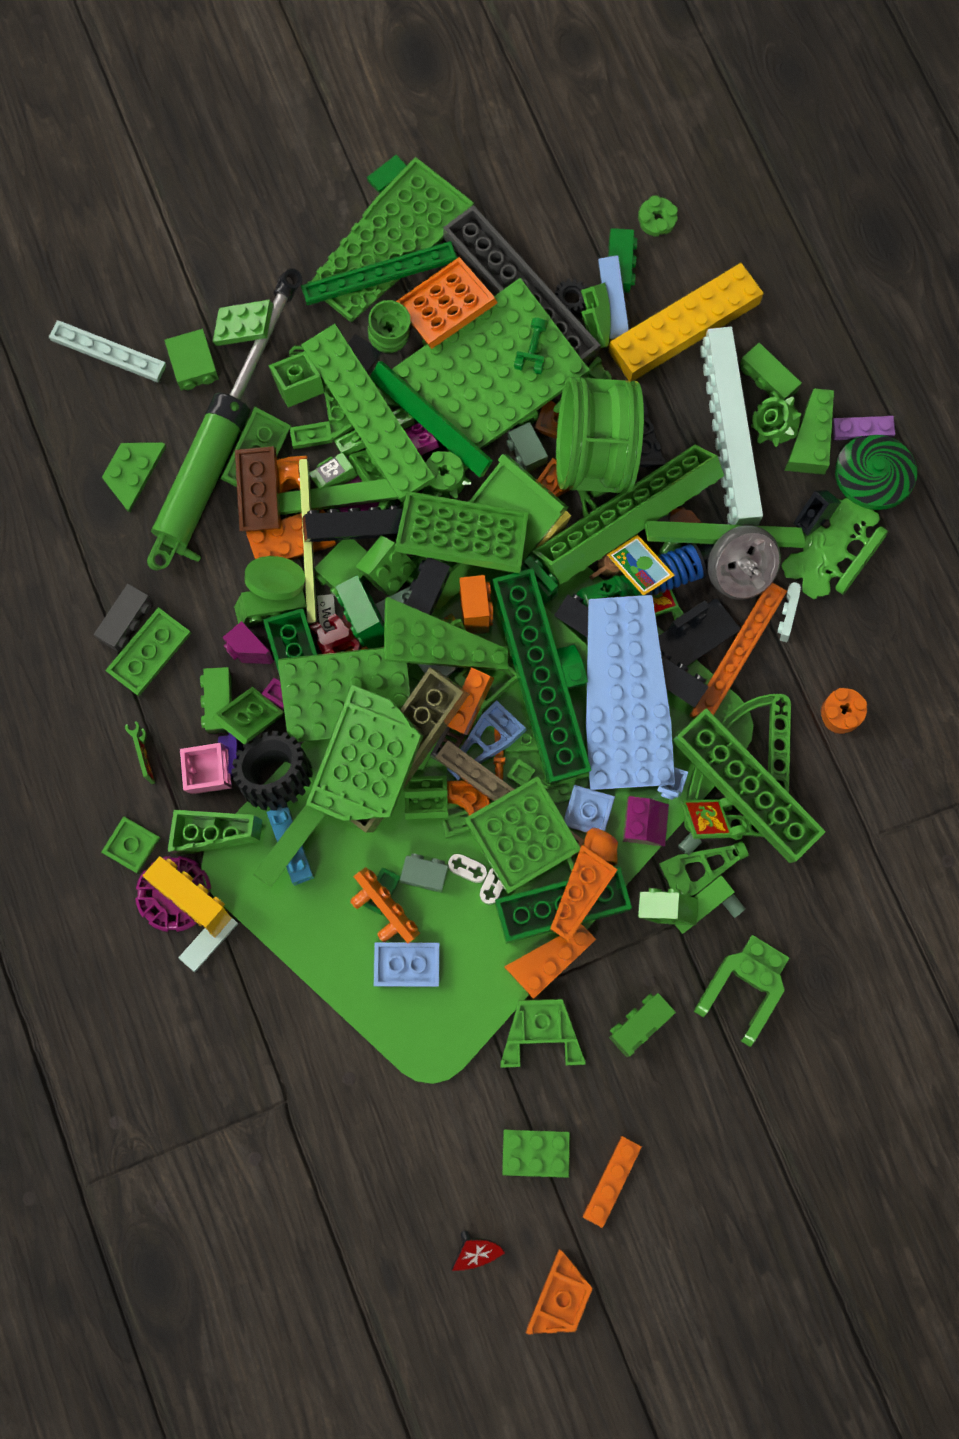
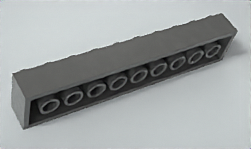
M474 205L443 227L444 241L452 242L455 253L494 296L521 278L583 362L587 365L599 356L601 345Z

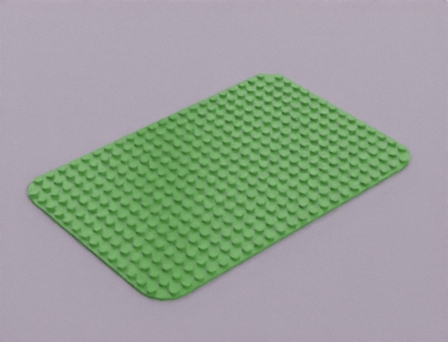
M531 553L530 557L535 560L533 553ZM587 566L585 570L578 572L567 582L557 583L558 596L553 601L550 600L544 604V606L555 615L568 594L572 596L580 589L590 587L604 580L599 576L591 580L589 576L595 572ZM484 568L477 576L485 575V581L490 582L493 626H489V633L474 635L507 648L508 665L513 664L492 591L491 581L494 578L514 572ZM460 592L452 597L440 610L435 608L432 616L442 619L452 613L456 619L459 618L463 623ZM561 621L585 644L588 645V638L586 636H584L583 634H581L565 622ZM657 626L659 636L664 632ZM697 660L687 666L689 668L688 673L693 676L696 673L707 680L705 682L707 685L714 675ZM410 663L408 671L423 678L425 673L420 666ZM458 668L448 677L453 682L454 678L460 674ZM477 669L494 677L485 700L510 679L503 671ZM516 682L497 701L526 730H532L519 682ZM586 684L569 689L588 756ZM666 689L671 718L672 739H674L694 719L689 716L694 707ZM729 689L714 717L721 722L734 709L744 704V702L736 693ZM479 711V713H478V715H477V717H476V719H475V721H474V724H473V726H472V728H471L469 734L471 733V731L473 730L474 726H475L476 723L478 722L479 718H480L481 715L483 714V713H481L480 711ZM750 711L738 718L727 729L745 749L750 744L753 733V721ZM488 726L481 735V741L485 745L495 743L493 726ZM452 728L450 729V732H452V733H454V734H456V735H458V736L461 735L460 732H458V731H456V730H454V729H452ZM469 734L465 736L459 749H461ZM447 735L446 739L454 743L457 742L456 739ZM331 738L304 741L301 744L312 765L313 775L312 778H309L311 781L310 786H304L306 793L303 796L298 794L296 796L298 801L294 804L291 800L287 802L293 821L306 805ZM673 742L674 767L689 772L680 797H675L673 800L662 797V792L657 791L659 786L614 788L599 791L615 796L605 831L618 841V864L613 867L621 868L625 885L634 878L661 847L623 842L626 801L628 797L650 798L669 804L666 841L684 821L685 813L681 802L687 799L688 787L695 765ZM474 743L466 754L475 759L484 750L477 743ZM505 749L503 750L505 757L503 781L514 789L520 787L506 778L517 759L536 770L530 780L538 776L543 785L548 784L539 751L505 753ZM495 755L481 763L482 766L495 774L496 768L494 764ZM431 757L424 771L417 769L412 776L447 775V781H458L447 770L445 765ZM284 762L263 785L279 780L286 774L291 764ZM704 774L698 800H703L715 787ZM405 788L401 792L392 817H384L374 832L366 833L350 820L343 821L325 814L302 845L314 879L294 886L288 870L285 868L271 888L253 876L277 843L267 815V811L271 809L268 806L267 810H261L259 806L256 808L247 801L236 814L255 815L263 820L260 841L204 851L201 870H204L208 875L211 883V889H209L211 894L219 898L230 913L400 1072L417 1082L434 1084L449 1080L463 1070L516 1010L518 1001L525 1000L529 996L504 966L555 939L559 935L552 931L506 944L495 903L488 905L480 899V890L485 879L481 883H474L454 874L449 869L448 862L450 857L454 854H461L484 865L488 875L492 867L473 834L469 831L446 838L440 818L405 819ZM569 801L555 805L563 819ZM448 803V815L465 810L457 804ZM568 827L580 838L585 839L587 832ZM412 853L424 856L423 860L431 862L432 859L445 861L444 865H448V871L442 893L403 884L399 881L391 896L395 903L402 906L407 918L412 920L418 927L420 934L410 943H439V987H374V943L383 942L377 933L390 921L384 914L380 915L364 906L356 909L351 904L350 899L363 889L353 876L365 867L368 870H372L376 876H378L382 867L401 876L406 855L411 856ZM461 859L453 860L452 862L456 870L459 867L464 869L467 867L461 864ZM566 861L560 862L508 894L503 887L499 898L569 880L571 874ZM469 868L468 870L474 874L473 877L476 879L478 876H483L481 868L476 870ZM493 872L492 874L495 875L493 883L497 884L498 877L495 874V872ZM491 886L489 891L483 892L486 895V900L495 897L493 895L495 887ZM595 920L582 923V925L588 929ZM399 932L386 941L388 943H407Z

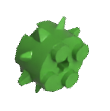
M775 394L774 397L764 400L762 402L763 405L757 406L758 411L754 412L751 427L759 433L758 443L761 444L769 440L777 447L778 443L786 442L797 436L800 416L802 414L798 413L793 407L794 397L783 401Z
M432 452L426 465L436 480L423 489H430L431 493L437 497L450 498L452 496L454 499H458V493L463 490L465 485H471V481L465 475L468 467L452 452Z

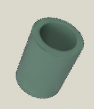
M690 832L678 845V848L684 854L690 855L701 844V840L693 839Z
M734 894L722 903L734 918L746 909Z

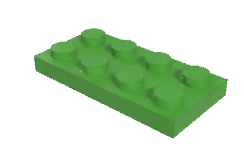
M254 407L221 479L237 487L235 450L274 446L278 455L291 426Z
M158 607L105 671L139 697L191 635V632Z

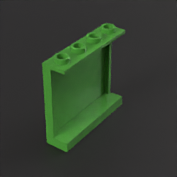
M502 454L498 459L500 463L469 502L528 512L522 556L523 564L524 560L531 555L532 551L535 550L569 507L509 455Z

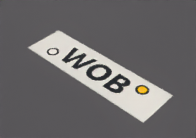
M333 594L317 596L319 622L323 629L329 632L335 629L328 622V617L335 614Z

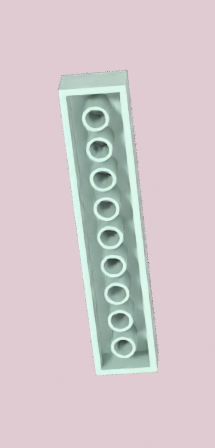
M732 326L708 329L706 337H703V346L700 347L701 357L705 358L703 372L704 376L708 377L706 391L711 396V401H709L710 413L714 414L712 428L717 433L715 447L720 452L718 459L724 476L721 478L722 488L726 489L724 503L729 508L727 522L730 525L758 526L763 517Z

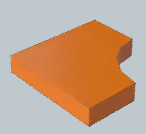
M465 780L447 781L448 803L463 807L469 816L490 804V798Z

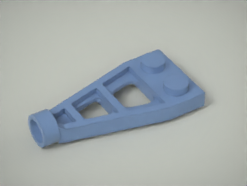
M496 700L481 715L461 750L467 753L470 747L477 743L484 751L474 760L481 764L511 746L526 731V728ZM488 726H493L501 734L500 740L492 745H485L481 741V735ZM447 768V770H448L457 780H459V779L461 778L460 776H458L457 774H455L453 771H451L449 768Z

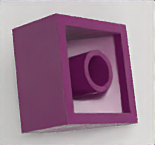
M242 621L222 637L226 643L224 647L227 653L234 660L238 658L241 663L272 664L274 662L269 650Z
M629 796L626 801L623 842L665 847L669 804L650 798Z

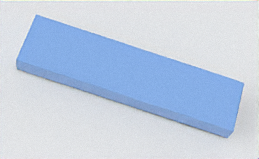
M618 255L598 259L601 283L605 282L610 304L611 325L609 339H615L629 331Z

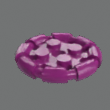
M171 856L163 857L165 861L168 858L178 866L180 873L183 871L188 874L192 872L195 877L191 882L196 886L200 883L208 891L211 889L208 875L198 867L199 864L184 856H178V858H171ZM144 870L136 885V890L138 891L137 898H135L137 909L142 918L145 917L152 927L165 932H169V930H176V932L184 931L196 925L197 923L187 913L178 908L171 899L169 900L142 876L146 872ZM146 890H152V897H146ZM155 906L160 910L156 915L152 912ZM169 915L176 916V921H169Z

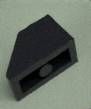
M828 490L815 491L793 524L798 528H802L803 533L809 536L831 518L841 502Z

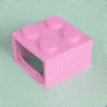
M222 743L180 749L183 791L190 794L231 789V774L228 773L229 748Z

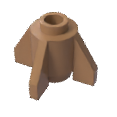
M606 554L598 562V571L589 577L592 580L601 574L611 579L615 575L620 576L621 570Z

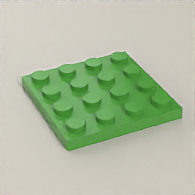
M538 776L464 819L507 894L580 851V846Z

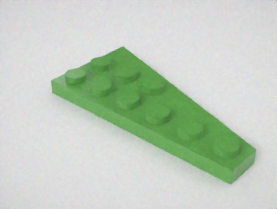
M385 598L384 661L461 668L472 667L474 669L497 671L508 670L507 648L394 599Z

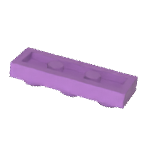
M893 416L834 418L832 421L834 440L855 439L867 435H884L891 438L895 436Z

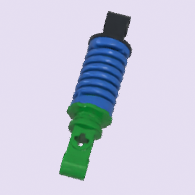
M688 543L683 547L676 548L674 551H668L667 554L663 553L658 556L675 576L646 595L656 596L659 594V591L664 593L666 589L672 590L673 587H680L681 584L685 585L688 581L694 582L695 580L706 578L708 558L714 544L697 546L695 543ZM624 574L620 576L615 575L609 580L582 588L576 593V595L584 599L583 604L587 607L589 599L643 596Z

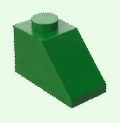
M576 645L557 649L568 690L586 685L588 680Z

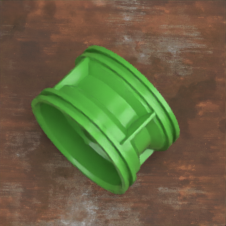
M568 377L566 379L561 396L556 438V474L558 486L561 490L568 488L569 490L622 492L625 494H629L632 491L640 465L644 428L643 394L638 381L629 382L627 380L583 377L576 379L575 377Z

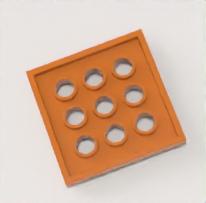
M460 257L396 301L407 309L410 314V323L431 349L497 304L495 297Z

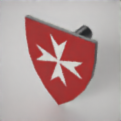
M465 1230L460 1233L463 1245L451 1270L473 1269L497 1259L505 1252L494 1241L479 1238L471 1239L469 1232Z

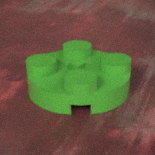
M658 196L650 197L649 200L642 204L638 214L642 230L652 236L670 233L676 225L677 207L665 198ZM654 214H660L663 218H658L656 220L654 219Z

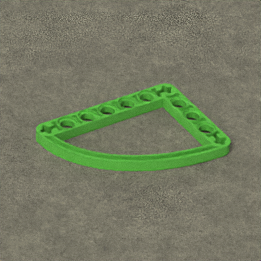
M784 694L760 696L734 709L720 723L728 729L745 713L758 707L770 705L768 773L776 781L782 782L784 789L789 793L791 701ZM781 699L785 706L781 708V715H775V713L780 711V707L776 705V702ZM776 719L784 721L785 728L783 730H778L775 727ZM777 739L784 742L785 747L782 751L774 747V742ZM776 760L783 762L784 769L782 771L775 770L774 762ZM696 766L691 776L686 800H698L703 773ZM726 815L730 828L732 820L735 819L740 821L741 825L745 827L746 834H742V836L764 837L760 832L756 833L752 830V824L744 816ZM684 816V826L686 830L691 832L686 816Z

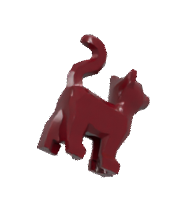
M336 614L328 617L330 626L335 627V629L326 632L318 622L309 626L313 639L317 638V645L322 654L337 653L352 646L354 647L352 651L362 649V645L354 636L350 628L352 625L348 622L345 615H343L342 619Z

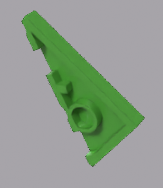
M322 379L331 435L334 441L354 427Z

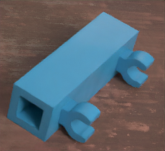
M281 805L277 806V810L267 811L277 842L293 822L289 808H282ZM301 846L286 867L294 886L314 879L304 848Z

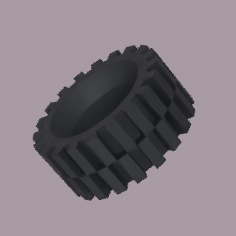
M273 731L272 736L268 732L262 733V738L259 739L256 736L252 739L254 742L251 744H243L244 751L238 750L236 755L239 759H233L232 763L234 766L232 775L234 776L235 783L246 800L256 808L259 806L261 810H267L269 806L271 811L277 810L278 805L286 808L288 807L287 802L290 800L294 804L298 801L296 798L298 794L303 796L306 793L304 786L309 787L311 784L309 778H312L313 775L312 765L300 743L295 737L292 736L290 738L288 733L283 732L281 736L279 731ZM275 762H288L291 764L289 770L279 780L265 785L257 784L259 775L270 764Z

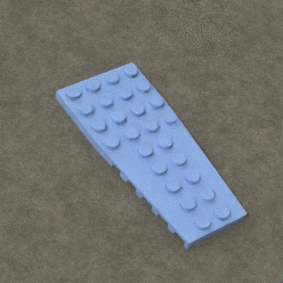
M652 595L589 599L586 736L588 760L592 770L589 772L590 790L675 785L671 718Z

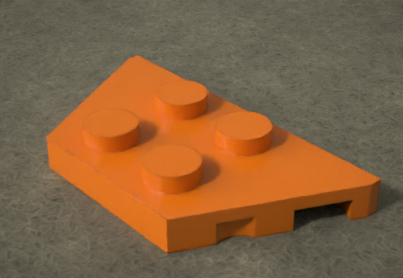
M560 1249L557 1252L526 1329L527 1334L575 1332L592 1291L591 1285Z

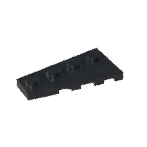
M643 398L644 428L639 467L660 468L666 464V461L662 457L659 441L656 440L653 424L650 423L649 412Z

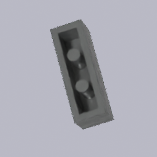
M127 583L94 633V636L100 642L119 652L121 648L127 645L128 637L132 631H136L139 627L143 614L149 612L152 600L148 595Z

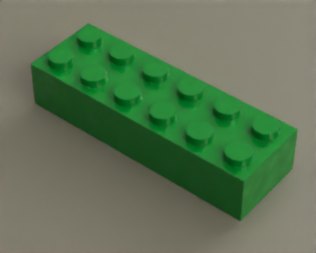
M616 867L618 869L581 924L632 909L620 867ZM568 880L495 900L506 944L552 932L550 928Z

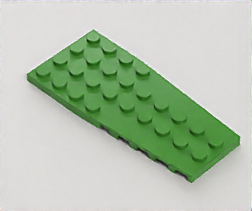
M415 157L364 212L363 218L359 223L356 222L351 228V233L342 239L338 249L334 253L332 252L323 267L320 266L316 271L317 274L311 282L436 246L443 240V227L474 205V202ZM399 279L328 299L325 302L347 320L353 322Z

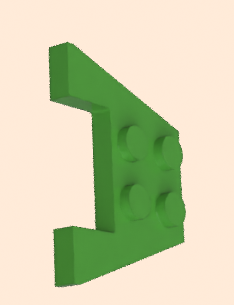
M562 999L518 1001L501 1059V1068L520 1067V1044L565 1042V1065H585V1059Z

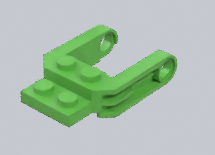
M751 935L741 953L725 957L694 1012L701 1017L707 1014L731 972L759 991L766 992L765 998L749 1023L750 1028L743 1039L740 1040L751 1047L784 992L780 974L789 957L754 935Z

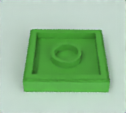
M124 816L101 853L139 874L161 838Z

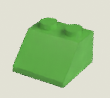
M305 351L269 365L280 395L287 407L324 393L321 376Z

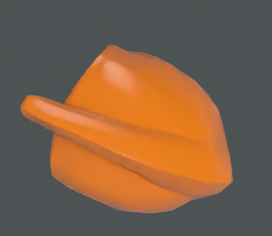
M294 456L277 460L279 493H285L291 489L300 490L299 461L300 459H308L307 456Z
M598 828L590 829L584 839L583 846L610 865H617L618 841L606 831Z

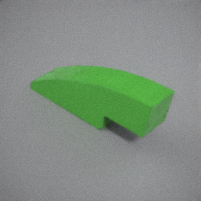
M604 282L581 290L587 309L581 311L587 331L601 345L600 348L606 347L609 344L611 325L610 304Z
M719 876L694 897L698 899L696 923L735 892L722 876ZM674 924L682 934L693 926Z

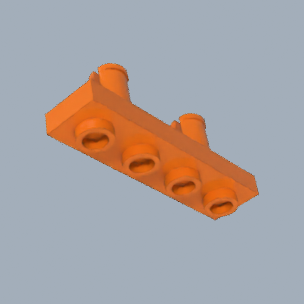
M365 867L353 876L363 889L350 899L351 904L356 909H359L372 899L390 921L377 933L381 941L386 942L399 932L408 944L420 934L417 925L407 918L402 906L394 902L390 897L389 890L381 886L372 870H368Z

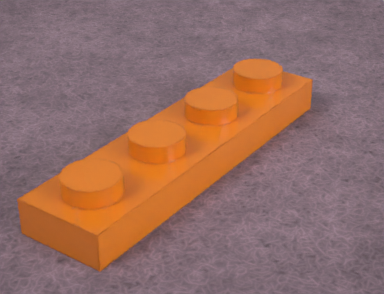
M621 1136L582 1216L583 1218L603 1228L640 1152V1145Z

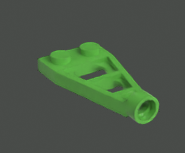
M740 841L731 846L692 852L690 855H677L660 863L659 867L670 889H678L681 892L690 893L691 897L700 892L738 860L749 855L744 843ZM718 854L721 855L724 864L716 870H711L707 858ZM688 863H702L705 869L704 876L698 881L692 882L685 870V866Z

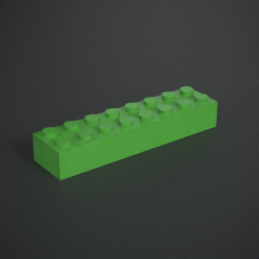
M707 708L672 739V742L789 863L796 862L825 833L824 829Z

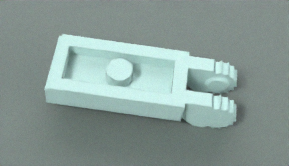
M791 583L787 591L786 599L789 603L785 602L782 612L786 617L784 622L780 621L777 632L781 634L780 641L787 642L790 636L801 591L799 583Z

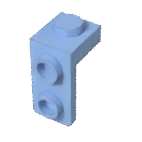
M674 767L675 785H662L658 787L657 791L662 792V797L671 800L675 799V797H680L689 772Z

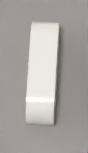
M454 854L449 859V869L454 874L474 883H481L486 878L487 871L481 863L461 854ZM461 859V864L467 866L466 869L459 867L457 870L454 869L453 860ZM469 868L473 870L481 868L483 876H478L476 879L473 877L474 874L468 870Z
M492 868L480 890V899L488 905L495 903L503 889L499 879L497 884L493 883L495 875L492 874L494 872ZM491 886L495 887L493 890L495 897L486 900V895L483 892L489 891Z

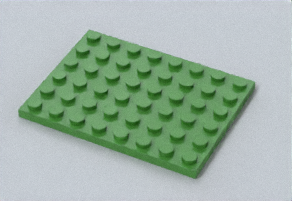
M521 278L495 295L497 304L433 349L428 344L392 369L481 450L561 394L568 377H575L576 379L578 377H585L590 373L589 368ZM532 318H541L548 322L546 331L541 332L536 355L544 356L545 358L541 375L534 373L535 362L524 360L522 371L514 369L517 351L525 353L529 351L534 331L530 327Z

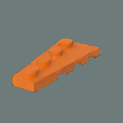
M582 845L550 929L566 941H569L618 869Z
M580 924L569 941L558 936L504 966V968L534 999L596 939Z

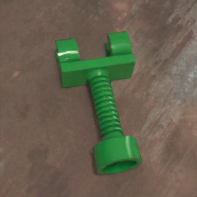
M532 318L530 327L534 331L528 353L517 351L514 369L522 371L524 360L535 362L533 369L535 374H542L545 358L544 356L536 355L541 332L546 331L548 325L546 320Z

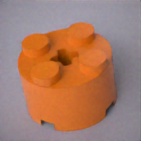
M839 688L832 692L821 707V716L825 726L839 734L855 730L864 721L867 714L866 700L857 691L848 688ZM842 708L846 709V714H842Z

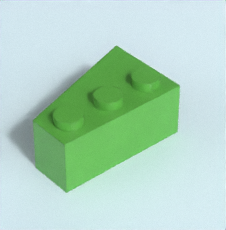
M303 590L297 596L286 600L265 599L249 591L240 594L234 609L238 624L242 621L249 628L264 624L263 619L302 608L305 611L307 605Z
M650 993L642 1001L644 1005L639 1010L634 1008L626 1015L628 1020L623 1025L619 1022L610 1030L612 1035L609 1039L626 1057L631 1056L642 1043H645L655 1031L676 1013L659 993L654 996Z

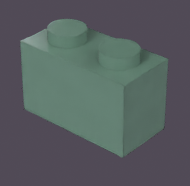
M530 422L508 432L507 446L510 451L515 452L517 456L515 457L516 462L527 472L547 464L548 455Z
M413 853L411 856L406 855L400 882L442 893L448 871V865H444L445 861L432 859L431 862L423 860L424 856Z

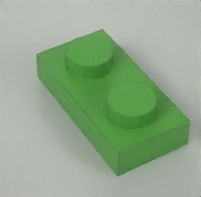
M329 421L290 428L293 449L333 443Z

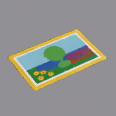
M638 535L607 554L643 596L675 576Z

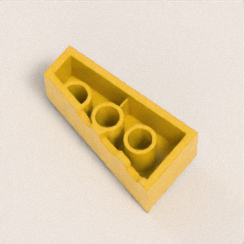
M159 856L142 876L169 900L171 899L178 908L185 913L187 912L197 924L203 925L209 934L216 938L232 919L223 908L225 904L216 896L213 899L208 896L209 891L200 883L198 886L192 883L193 878L187 872L183 871L180 873L176 870L178 866L168 858L165 861Z

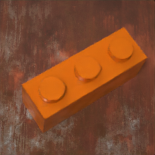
M471 667L462 687L470 694L448 727L462 734H469L494 681V677Z

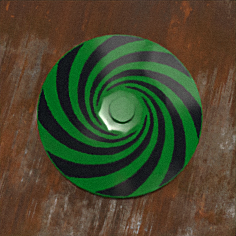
M884 435L860 436L850 441L840 452L835 465V478L840 490L850 501L867 509L882 510L899 505L910 495L917 480V466L911 452L899 441Z

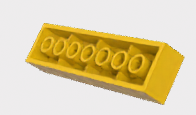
M740 263L610 341L608 352L629 382L634 381L700 341L703 337H706L708 329L721 328L759 305L764 293L743 264Z

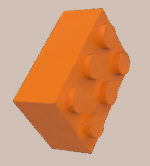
M485 575L459 578L462 618L466 631L472 634L489 633V626H493L490 582L485 581Z

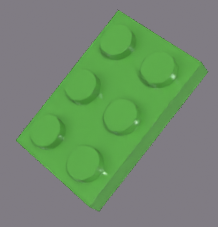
M270 300L219 308L213 343L216 346L267 338L273 303Z
M251 687L216 712L213 720L245 745L280 719L284 711L264 697L254 687Z
M504 1130L502 1175L569 1177L570 1132Z

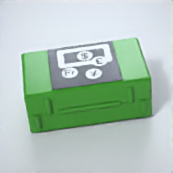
M343 452L334 458L329 457L317 465L315 470L309 473L319 490L330 486L344 485L357 477L353 466Z

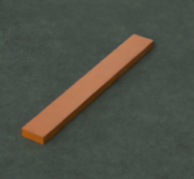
M772 582L761 594L709 681L708 689L689 716L695 718L706 708L714 716L787 593V590Z

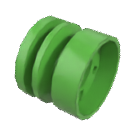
M386 300L377 303L371 309L368 318L369 341L373 347L384 353H395L401 350L407 344L409 338L410 314L399 302Z

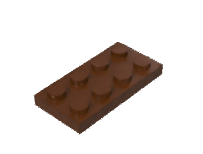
M276 447L235 450L240 532L281 529Z

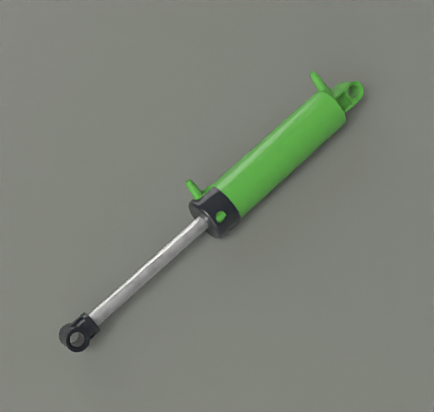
M294 268L286 270L278 278L273 292L276 297L273 302L267 338L255 340L230 395L215 393L207 408L202 424L152 527L151 532L157 537L147 559V564L152 570L158 571L166 568L170 564L175 552L197 562L201 559V556L186 547L238 435L249 419L248 416L251 411L241 401V398L286 302L292 301L297 288L302 284V275ZM287 277L292 279L293 285L287 281ZM156 555L162 558L161 566L155 562Z

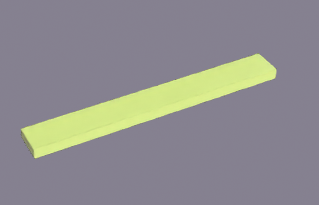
M300 459L299 461L302 517L307 514V511H311L310 476L307 459ZM303 533L307 622L312 625L317 622L313 542H304Z

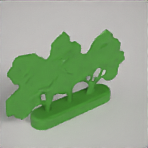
M848 498L838 499L841 503L829 519L831 526L826 529L820 526L809 536L803 533L806 542L803 552L791 554L782 563L785 577L793 579L803 578L802 591L812 599H816L817 596L829 595V581L832 577L838 576L840 580L835 589L844 595L888 534V530L878 527L873 535L867 538L866 527L874 526L880 520L879 514L873 509L861 507ZM862 521L866 522L865 526L862 525ZM857 523L860 526L861 530L859 533L861 535L855 532L854 524ZM854 534L856 538H851L850 535ZM853 540H860L864 544L857 557L847 551V545ZM845 558L851 559L853 562L846 572H840L837 567L838 562L843 561ZM828 569V570L832 571V573H831V574H827V573H826V570Z

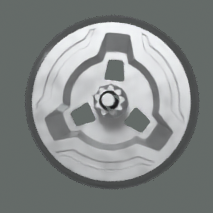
M744 525L727 531L714 544L708 558V574L713 586L721 594L732 599L744 600L761 594L772 584L779 572L781 553L778 543L769 532L757 526ZM750 546H753L752 554L746 553ZM734 563L735 568H728V564Z

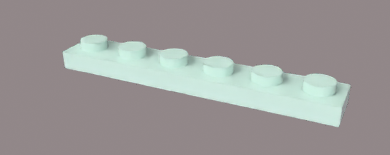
M58 320L49 336L53 342L155 382H159L166 368V363Z

